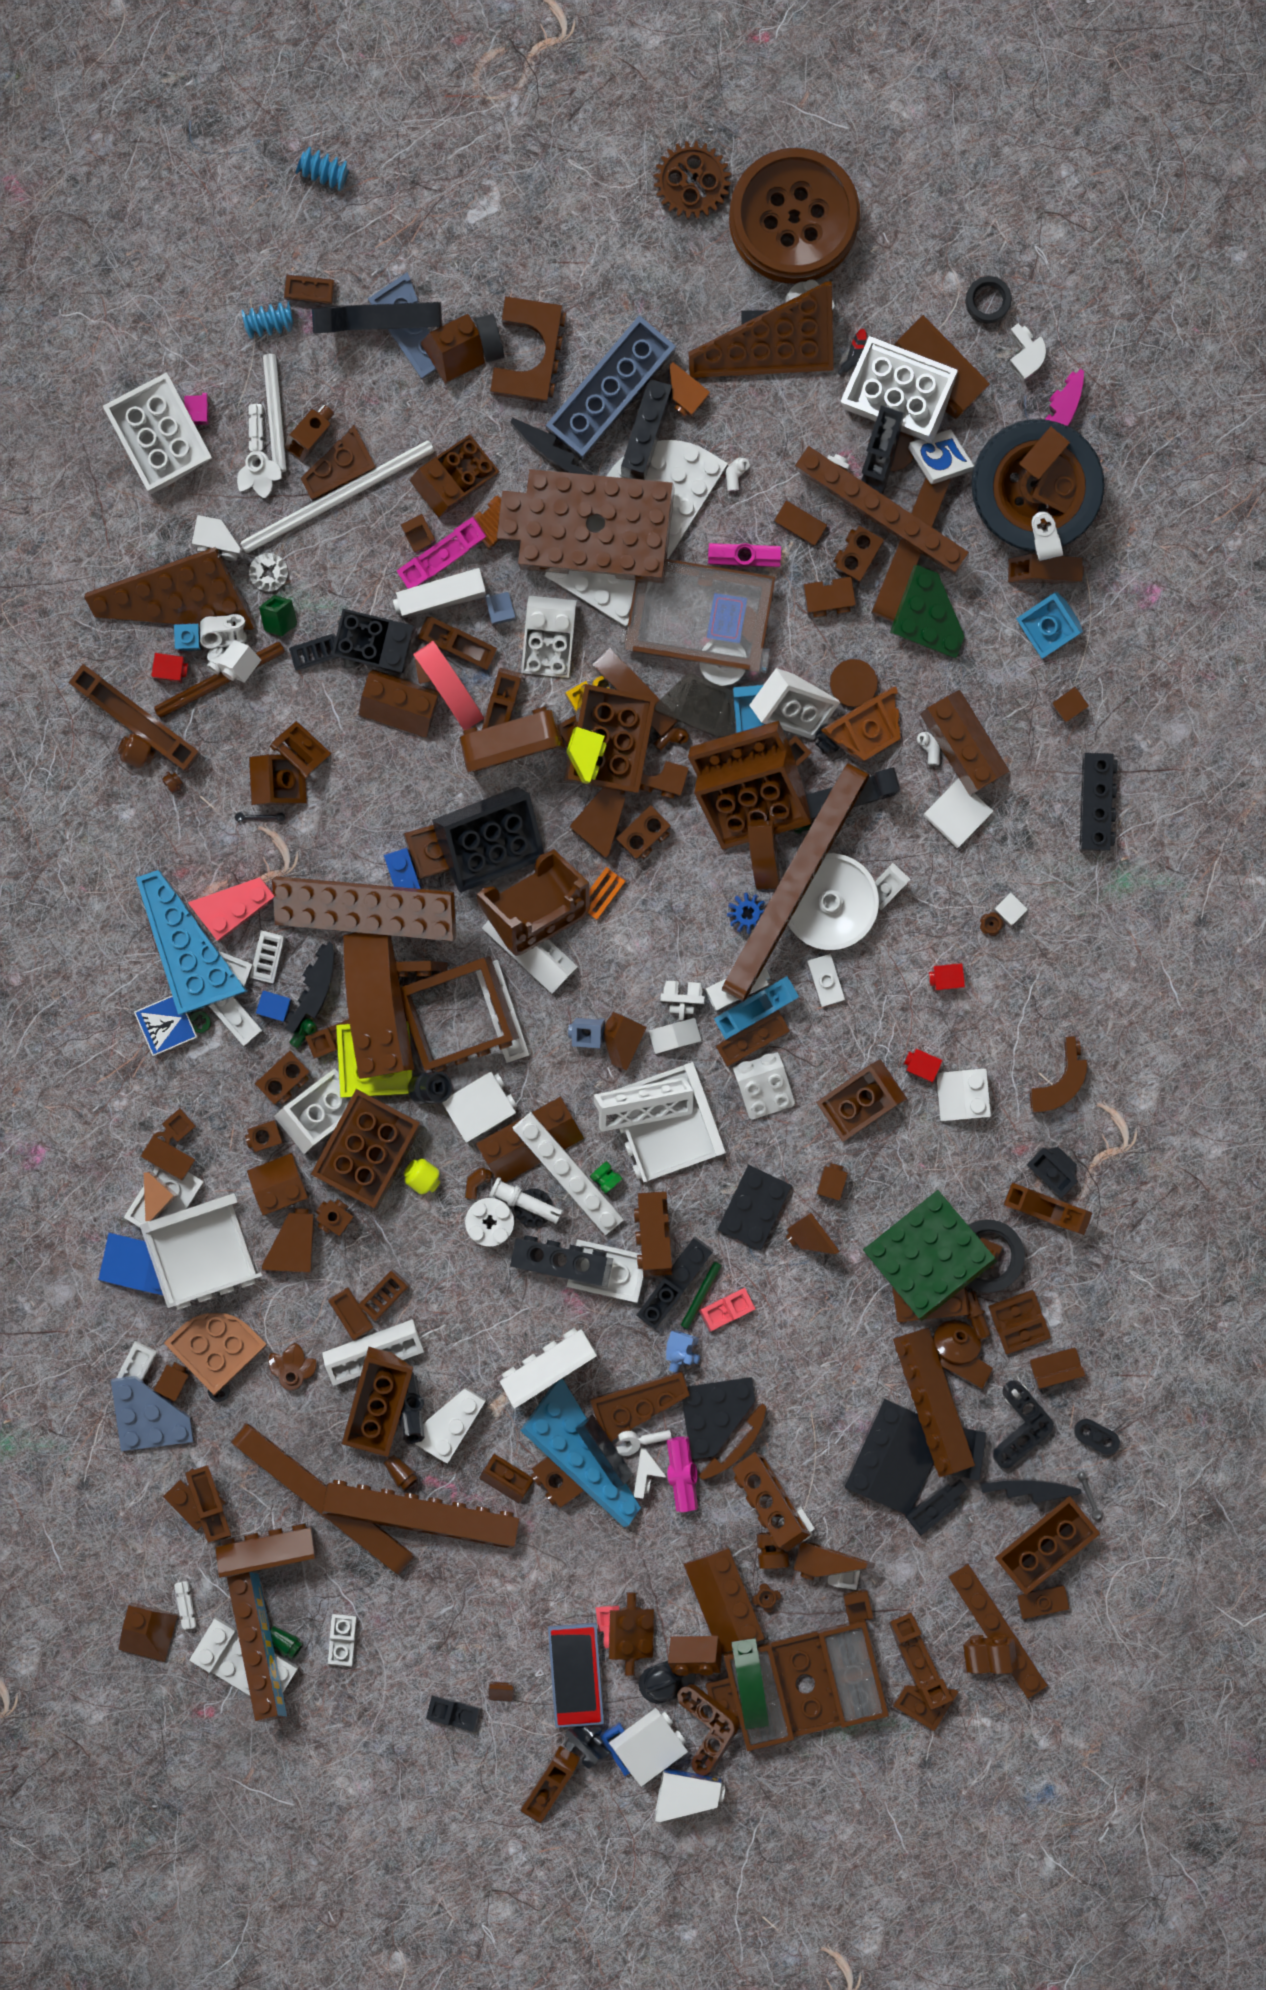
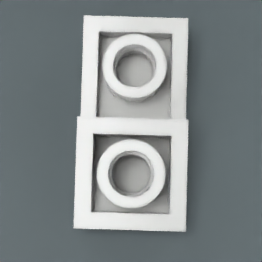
M332 1614L328 1665L352 1667L356 1616Z

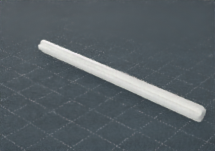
M425 441L244 539L241 541L244 551L249 553L432 454L434 448L431 442Z

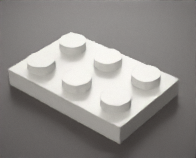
M156 1166L153 1172L178 1195L158 1218L187 1209L204 1181L190 1172L182 1181ZM144 1186L124 1216L125 1219L138 1227L149 1222L145 1221Z
M577 1239L576 1246L584 1247L583 1252L592 1254L594 1249L607 1252L606 1257L613 1258L608 1287L568 1279L567 1287L638 1302L643 1280V1269H638L637 1255L642 1254ZM584 1259L581 1262V1269L584 1272L587 1271L590 1263L588 1259Z

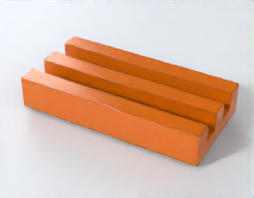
M607 867L589 889L591 897L607 874L611 876L590 904L588 914L598 920L626 882ZM613 881H618L619 883L596 913L592 911Z

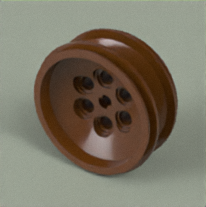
M805 148L776 150L752 163L744 171L734 188L729 211L730 234L741 258L761 276L785 284L818 280L835 270L845 260L853 247L860 223L859 198L848 174L828 156ZM796 191H804L807 194V198L803 201L797 200L794 197ZM779 196L784 200V203L778 207L774 206L771 203V198ZM813 208H820L823 210L824 215L820 218H815L811 215V210ZM790 214H797L799 216L798 223L789 222ZM768 219H773L776 221L777 227L775 229H767L764 226V222ZM810 230L814 231L817 234V238L814 241H808L805 239L804 233ZM785 236H789L793 239L794 244L785 247L781 244L780 240Z

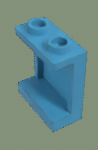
M763 685L733 688L737 733L765 725L761 723L749 706Z

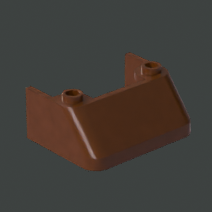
M546 707L532 710L533 715L477 731V727L464 730L463 736L459 738L467 773L477 776L480 770L554 748L565 750L566 747L556 713L553 710H547Z

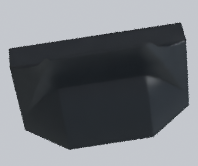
M1058 1146L1050 1149L1042 1147L1026 1164L1060 1198L1078 1182L1075 1176L1077 1164Z

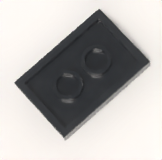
M748 1164L717 1230L761 1250L792 1185Z

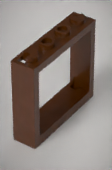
M491 956L483 957L400 987L404 1012L425 1071L432 1069L433 1072L448 1069L446 1064L455 1062V1065L463 1064L469 1061L468 1056L477 1054L479 1058L491 1054V1048L499 1046V1049L502 1050L513 1046L512 1041L519 1039ZM481 970L504 1036L433 1060L411 995Z

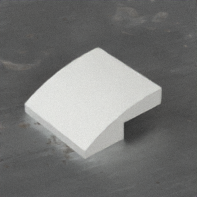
M958 778L923 816L958 848L984 822L993 810L975 793L969 796Z

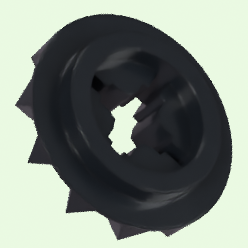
M536 1188L523 1191V1193L553 1206L549 1195L544 1191ZM514 1205L517 1219L526 1226L538 1227L548 1221L536 1214L535 1218H533L530 1211Z

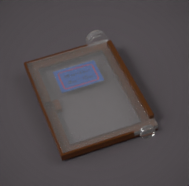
M667 559L664 583L635 580L627 631H621L620 644L624 645V650L767 673L770 649H764L776 577Z

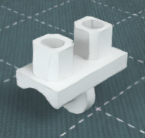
M666 981L660 1001L679 1003V1006L670 1005L669 1010L670 1013H679L678 1020H683L684 1013L693 1014L694 1007L684 1006L685 1003L704 1004L701 983L688 982L687 995H678L679 982Z

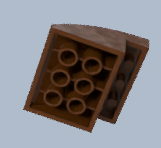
M779 721L690 747L688 759L697 775L694 794L722 850L749 842L748 825L751 821H774L775 834L811 824L810 812L801 777Z

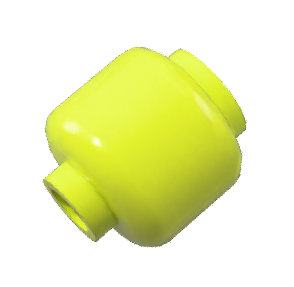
M414 1159L404 1171L405 1183L419 1194H426L429 1191L434 1192L440 1184V1180H438L439 1169L425 1159Z

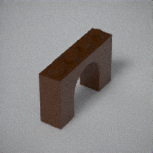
M505 296L501 319L502 324L534 330L543 339L546 349L542 361L531 370L514 371L494 367L490 389L491 395L547 404L548 398H553L555 383H551L552 374H557L559 360L555 359L556 350L561 351L563 336H558L560 326H565L566 312H562V305Z

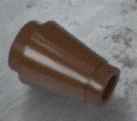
M392 1455L384 1462L398 1488L401 1487L403 1491L409 1489L418 1480V1477L415 1475L416 1472L395 1455Z

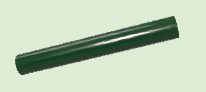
M713 1262L680 1324L682 1327L689 1330L722 1267L721 1264Z

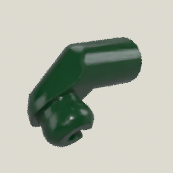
M312 1019L302 1020L289 1043L299 1049L306 1040L305 1036L316 1032L317 1025Z

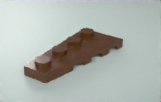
M680 1371L591 1398L590 1402L596 1420L612 1442L619 1437L620 1433L631 1431L634 1427L690 1395L684 1373Z

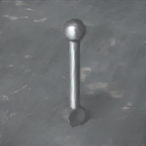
M1080 1471L1077 1474V1478L1082 1482L1093 1510L1092 1516L1095 1519H1100L1102 1513L1097 1509L1086 1481L1087 1475L1085 1472Z

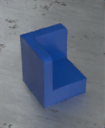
M262 991L256 1014L284 1022L292 999Z

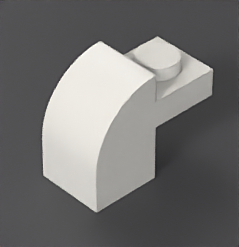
M1018 323L1010 329L1009 334L1022 351L1010 359L1008 364L1024 382L1041 367L1045 358L1046 348L1041 336L1033 342L1031 340L1033 336L1028 328L1025 326L1021 327Z

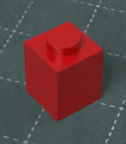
M155 653L151 677L153 679L182 683L183 677L187 678L189 663H185V658L182 656Z
M962 963L933 966L932 972H928L929 984L934 986L935 991L965 987Z
M914 1049L913 1053L908 1052L903 1064L907 1066L906 1072L932 1083L943 1060L919 1049Z

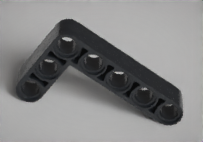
M441 302L341 305L312 309L313 333L442 327Z
M895 767L873 773L869 777L854 807L899 794L901 787ZM833 787L806 795L811 820L817 817Z

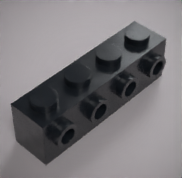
M1082 754L1079 850L1108 852L1110 851V846L1115 845V832H1111V822L1116 820V808H1112V798H1116L1117 784H1113V774H1117L1118 761L1114 759V754Z

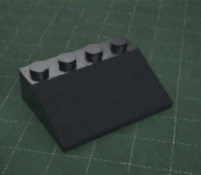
M514 787L432 820L438 844L460 893L536 863L540 855L544 854L530 793L519 787Z
M882 1398L843 1486L899 1512L909 1513L934 1462L919 1421L918 1413L886 1398Z

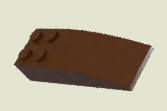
M359 932L343 935L347 1006L359 1079L414 1070L391 935Z

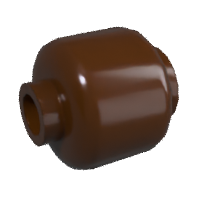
M131 733L128 737L124 736L122 738L117 754H120V760L123 763L139 769L145 763H151L155 751L151 750L152 746L145 738Z

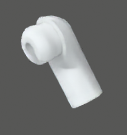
M737 458L727 467V491L739 490L738 478L750 467V463L746 458Z

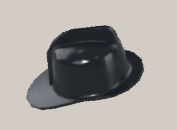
M667 1660L644 1670L638 1683L639 1691L649 1702L655 1704L665 1703L678 1698L677 1694L681 1688L690 1684L694 1685L696 1676L695 1673H690L686 1676L673 1674Z

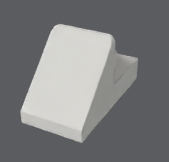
M894 863L875 881L879 895L880 910L910 880Z
M641 1448L634 1489V1497L643 1499L644 1493L649 1494L651 1479H646L647 1475L666 1477L646 1448Z

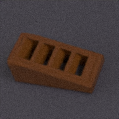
M392 1269L358 1306L376 1322L410 1284ZM390 1278L401 1287L399 1290L388 1282ZM383 1285L394 1294L392 1298L381 1289ZM376 1293L387 1302L385 1305L374 1296ZM369 1300L380 1308L378 1312L367 1303Z

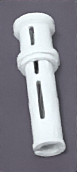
M499 1177L496 1179L489 1197H497L507 1202V1205L510 1207L517 1205L557 1224L562 1213L561 1209L521 1192L522 1189L520 1187L510 1186L502 1182Z

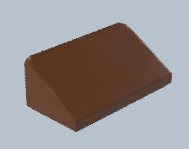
M1050 426L1019 464L1039 480L1070 442Z
M154 1135L140 1156L182 1181L196 1160Z
M495 1453L479 1476L480 1480L517 1503L521 1502L534 1481L530 1475Z

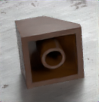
M468 313L431 331L421 342L445 384L485 363L479 331Z
M275 754L249 757L251 805L307 803L306 779L299 775L301 772L286 758Z
M292 1153L247 1170L262 1216L309 1198Z

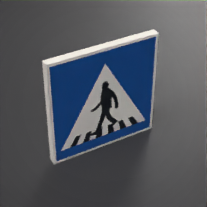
M173 996L134 1011L152 1056L197 1038L188 1014L178 1015Z

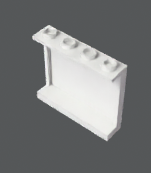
M693 1062L616 1089H626L683 1077L687 1079L693 1089V1114L619 1128L621 1134L626 1132L629 1142L625 1143L629 1157L634 1155L637 1164L633 1165V1169L637 1179L642 1178L643 1182L726 1153ZM686 1100L679 1101L674 1108L686 1107ZM657 1105L651 1110V1112L657 1113L664 1106ZM633 1110L628 1116L630 1118L636 1117L641 1110Z
M234 1193L140 1225L168 1308L176 1306L177 1310L191 1306L190 1300L198 1298V1301L202 1302L213 1298L211 1293L219 1291L220 1295L234 1291V1285L241 1283L243 1288L255 1284L254 1278L262 1276L261 1273H255L232 1205L237 1203Z

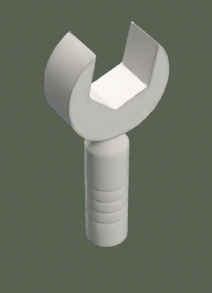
M670 1430L643 1435L641 1438H638L636 1433L625 1431L618 1436L620 1441H629L626 1446H618L616 1448L620 1455L629 1456L639 1450L640 1444L647 1445L666 1441L671 1438Z

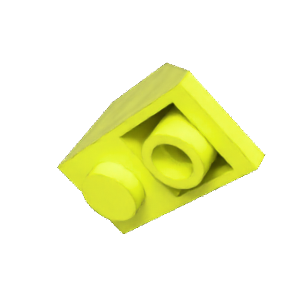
M576 727L573 729L566 752L582 783L588 784L591 779L595 780L599 766L596 765L598 756H603L606 743L603 742V735Z

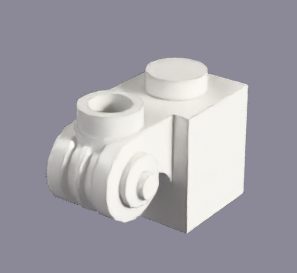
M233 640L226 651L223 647L209 650L207 668L217 675L221 671L225 677L232 681L237 679L245 683L261 659L250 646Z

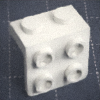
M778 1052L766 1054L759 1059L750 1062L745 1061L738 1066L732 1067L750 1119H757L792 1107L795 1104Z

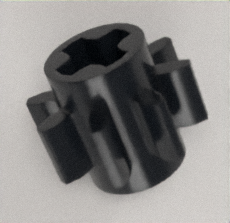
M825 723L815 733V737L818 739L815 745L826 753L829 750L836 752L840 749V746L821 730L829 725Z

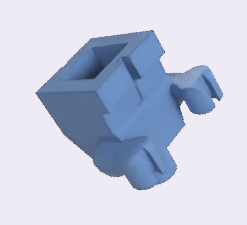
M678 1330L671 1331L666 1347V1360L671 1361L670 1371L678 1372L680 1365L699 1364L700 1355L692 1353V1348L694 1345H697L699 1338Z

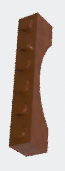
M82 664L68 682L132 732L145 738L153 748L185 772L189 770L201 754L197 749L131 701L86 665Z

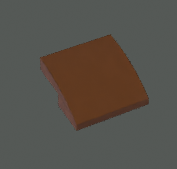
M1033 1289L988 1306L1006 1355L1051 1338Z

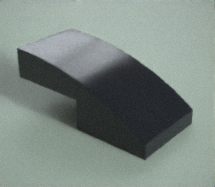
M432 1695L426 1719L476 1732L482 1708Z

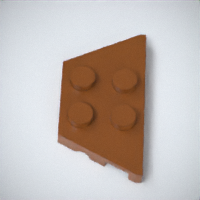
M890 687L821 729L822 732L859 762L867 760L900 739V727L898 725L899 708L895 707V694H898L897 687Z

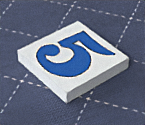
M951 429L936 434L933 443L920 439L909 444V450L931 485L971 472L974 468V465Z

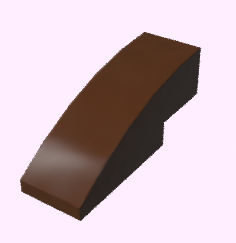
M429 616L426 617L417 637L428 644L434 641L439 649L485 670H488L497 650L496 647Z
M499 668L482 729L510 721L521 684L522 673Z
M751 821L748 825V837L756 890L777 889L780 883L774 821Z
M206 1465L185 1472L207 1544L231 1537L209 1466Z

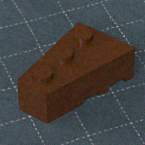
M667 1191L638 1193V1208H634V1222L640 1225V1231L635 1232L636 1246H641L642 1255H637L638 1269H643V1277L672 1275Z

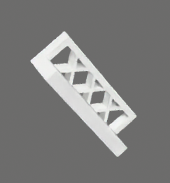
M683 1077L595 1094L594 1104L599 1111V1129L603 1132L693 1114V1089L687 1079ZM686 1100V1107L674 1108L679 1101ZM657 1105L664 1106L657 1113L651 1112V1110ZM633 1110H641L636 1117L630 1118L628 1116ZM606 1115H619L614 1121L606 1122Z

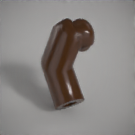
M478 1168L467 1177L465 1198L477 1199L478 1186L483 1182H489L492 1178V1172L489 1169Z

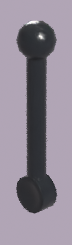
M238 812L235 814V820L238 822L244 820H277L282 822L285 820V815L281 812L277 813V815H244Z

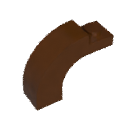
M1075 1036L1064 1037L1066 1065L1062 1077L1051 1086L1029 1088L1031 1112L1050 1111L1061 1107L1070 1101L1080 1090L1087 1072V1060H1077V1055H1081L1080 1041H1076Z
M1015 1183L1011 1184L1004 1205L1082 1235H1085L1093 1214L1085 1209Z

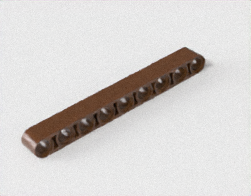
M247 1422L232 1439L231 1442L239 1450L397 1575H400L415 1557L408 1549L376 1524L322 1514L327 1485Z

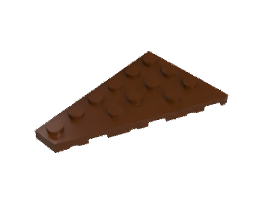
M827 281L689 351V375L692 378L834 371L832 282Z
M216 547L89 591L84 596L91 612L97 618L200 625L201 620L205 617L238 614L244 617L245 620L243 630L255 629V622Z

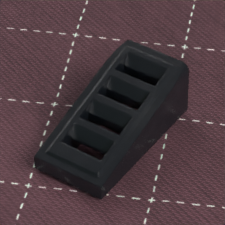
M333 633L289 647L295 671L339 659L338 657L331 656V654L328 655L325 643L329 642L331 650H333L335 634ZM319 644L323 653V657L320 658L316 650V645ZM311 647L314 660L311 661L306 650ZM302 650L305 663H300L297 651Z

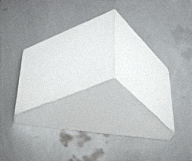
M695 1018L649 1031L655 1054L701 1041Z

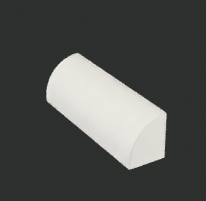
M489 920L482 927L487 934L552 994L578 967L549 939L526 953L515 956L506 947Z
M412 1319L325 1351L322 1355L326 1370L334 1386L360 1376L368 1346L391 1352L402 1360L421 1354L424 1350Z

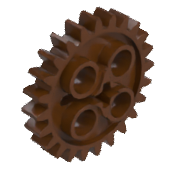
M685 141V148L682 149L677 143L676 152L667 149L669 157H660L663 165L656 164V169L660 173L653 175V178L660 182L655 183L653 187L661 189L656 194V197H664L661 205L669 204V213L676 209L678 218L682 213H686L687 220H689L691 214H694L696 219L699 220L701 212L708 217V209L717 212L715 204H724L721 196L728 197L729 192L724 188L731 187V182L725 180L731 177V173L724 172L728 167V163L720 164L723 155L714 156L716 148L709 152L707 151V143L702 148H698V141H695L693 147H690L688 141ZM695 158L700 161L701 165L697 169H692L688 166L687 162ZM678 164L684 166L691 178L697 177L696 184L706 194V197H702L694 183L688 184V176L678 167ZM677 173L682 177V180L678 184H673L669 181V176ZM706 177H711L715 180L716 184L708 188L703 185L702 181ZM687 192H693L696 194L697 199L689 203L685 201L683 196Z

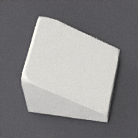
M1009 893L993 910L1011 927L1028 909L1012 893Z
M860 1571L831 1575L828 1577V1584L857 1590Z

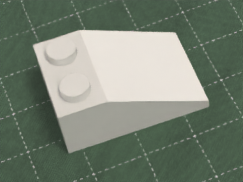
M776 668L749 706L761 723L769 724L779 721L783 730L814 740L816 731L828 721L840 704V701L795 674Z
M334 1068L284 1106L274 1117L303 1154H305L334 1131L351 1097L340 1098L339 1073Z

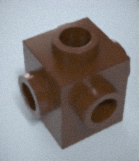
M338 1198L335 1202L333 1200H329L328 1203L323 1201L315 1212L319 1215L316 1218L320 1222L318 1227L328 1234L333 1231L338 1236L342 1235L355 1216L347 1211L349 1206ZM331 1212L337 1214L335 1221H332L329 1217Z

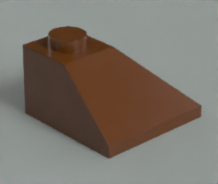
M811 1212L806 1213L786 1228L788 1231L786 1238L793 1247L798 1245L800 1249L830 1254L840 1252Z
M131 1602L127 1608L118 1650L165 1662L178 1615Z

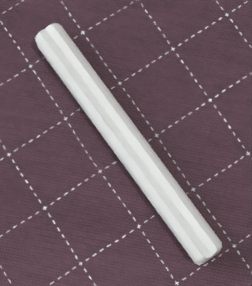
M265 354L263 356L272 461L280 466L283 473L287 469L277 360L275 354Z

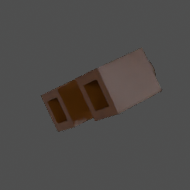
M665 761L662 772L657 776H647L642 772L639 790L652 793V789L662 791L661 796L675 799L676 796L681 797L689 767Z

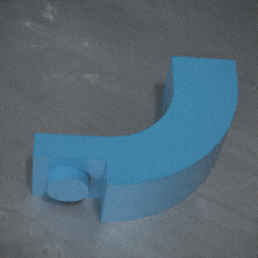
M788 976L717 1016L714 1020L724 1038L728 1039L799 998Z

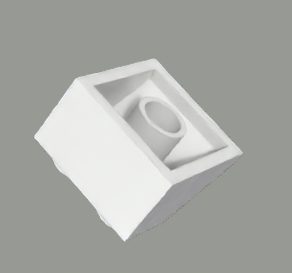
M986 1069L936 1074L940 1121L991 1117Z

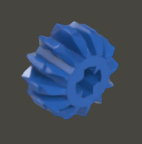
M744 893V902L741 901L739 896H736L735 901L739 905L736 906L733 903L728 905L731 909L736 910L735 912L727 913V917H736L735 920L730 922V925L734 926L739 922L740 925L737 932L740 933L743 926H746L747 934H751V925L755 928L756 921H759V916L763 914L764 910H759V908L765 902L761 901L757 905L755 904L758 895L755 894L752 897V901H748L749 895ZM744 907H747V910L749 908L753 909L752 919L742 918L741 915L743 914Z

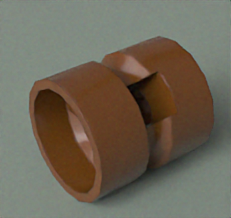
M770 1532L756 1534L757 1548L761 1550L758 1554V1567L760 1569L790 1566L789 1553L781 1548L769 1551L770 1545H773L769 1538L771 1536Z

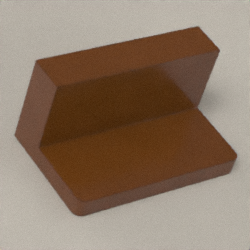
M1075 1347L1030 1360L1038 1389L1086 1376Z

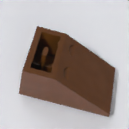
M469 434L420 467L409 481L437 517L440 518L500 471Z

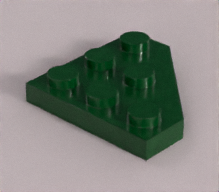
M914 565L890 633L951 658H957L964 639V633L941 578L936 572L919 565Z

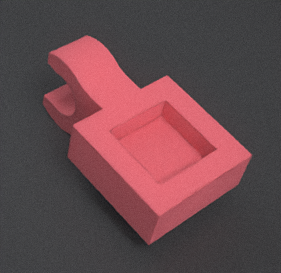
M619 1605L595 1607L598 1632H604L605 1648H609L610 1610H620Z

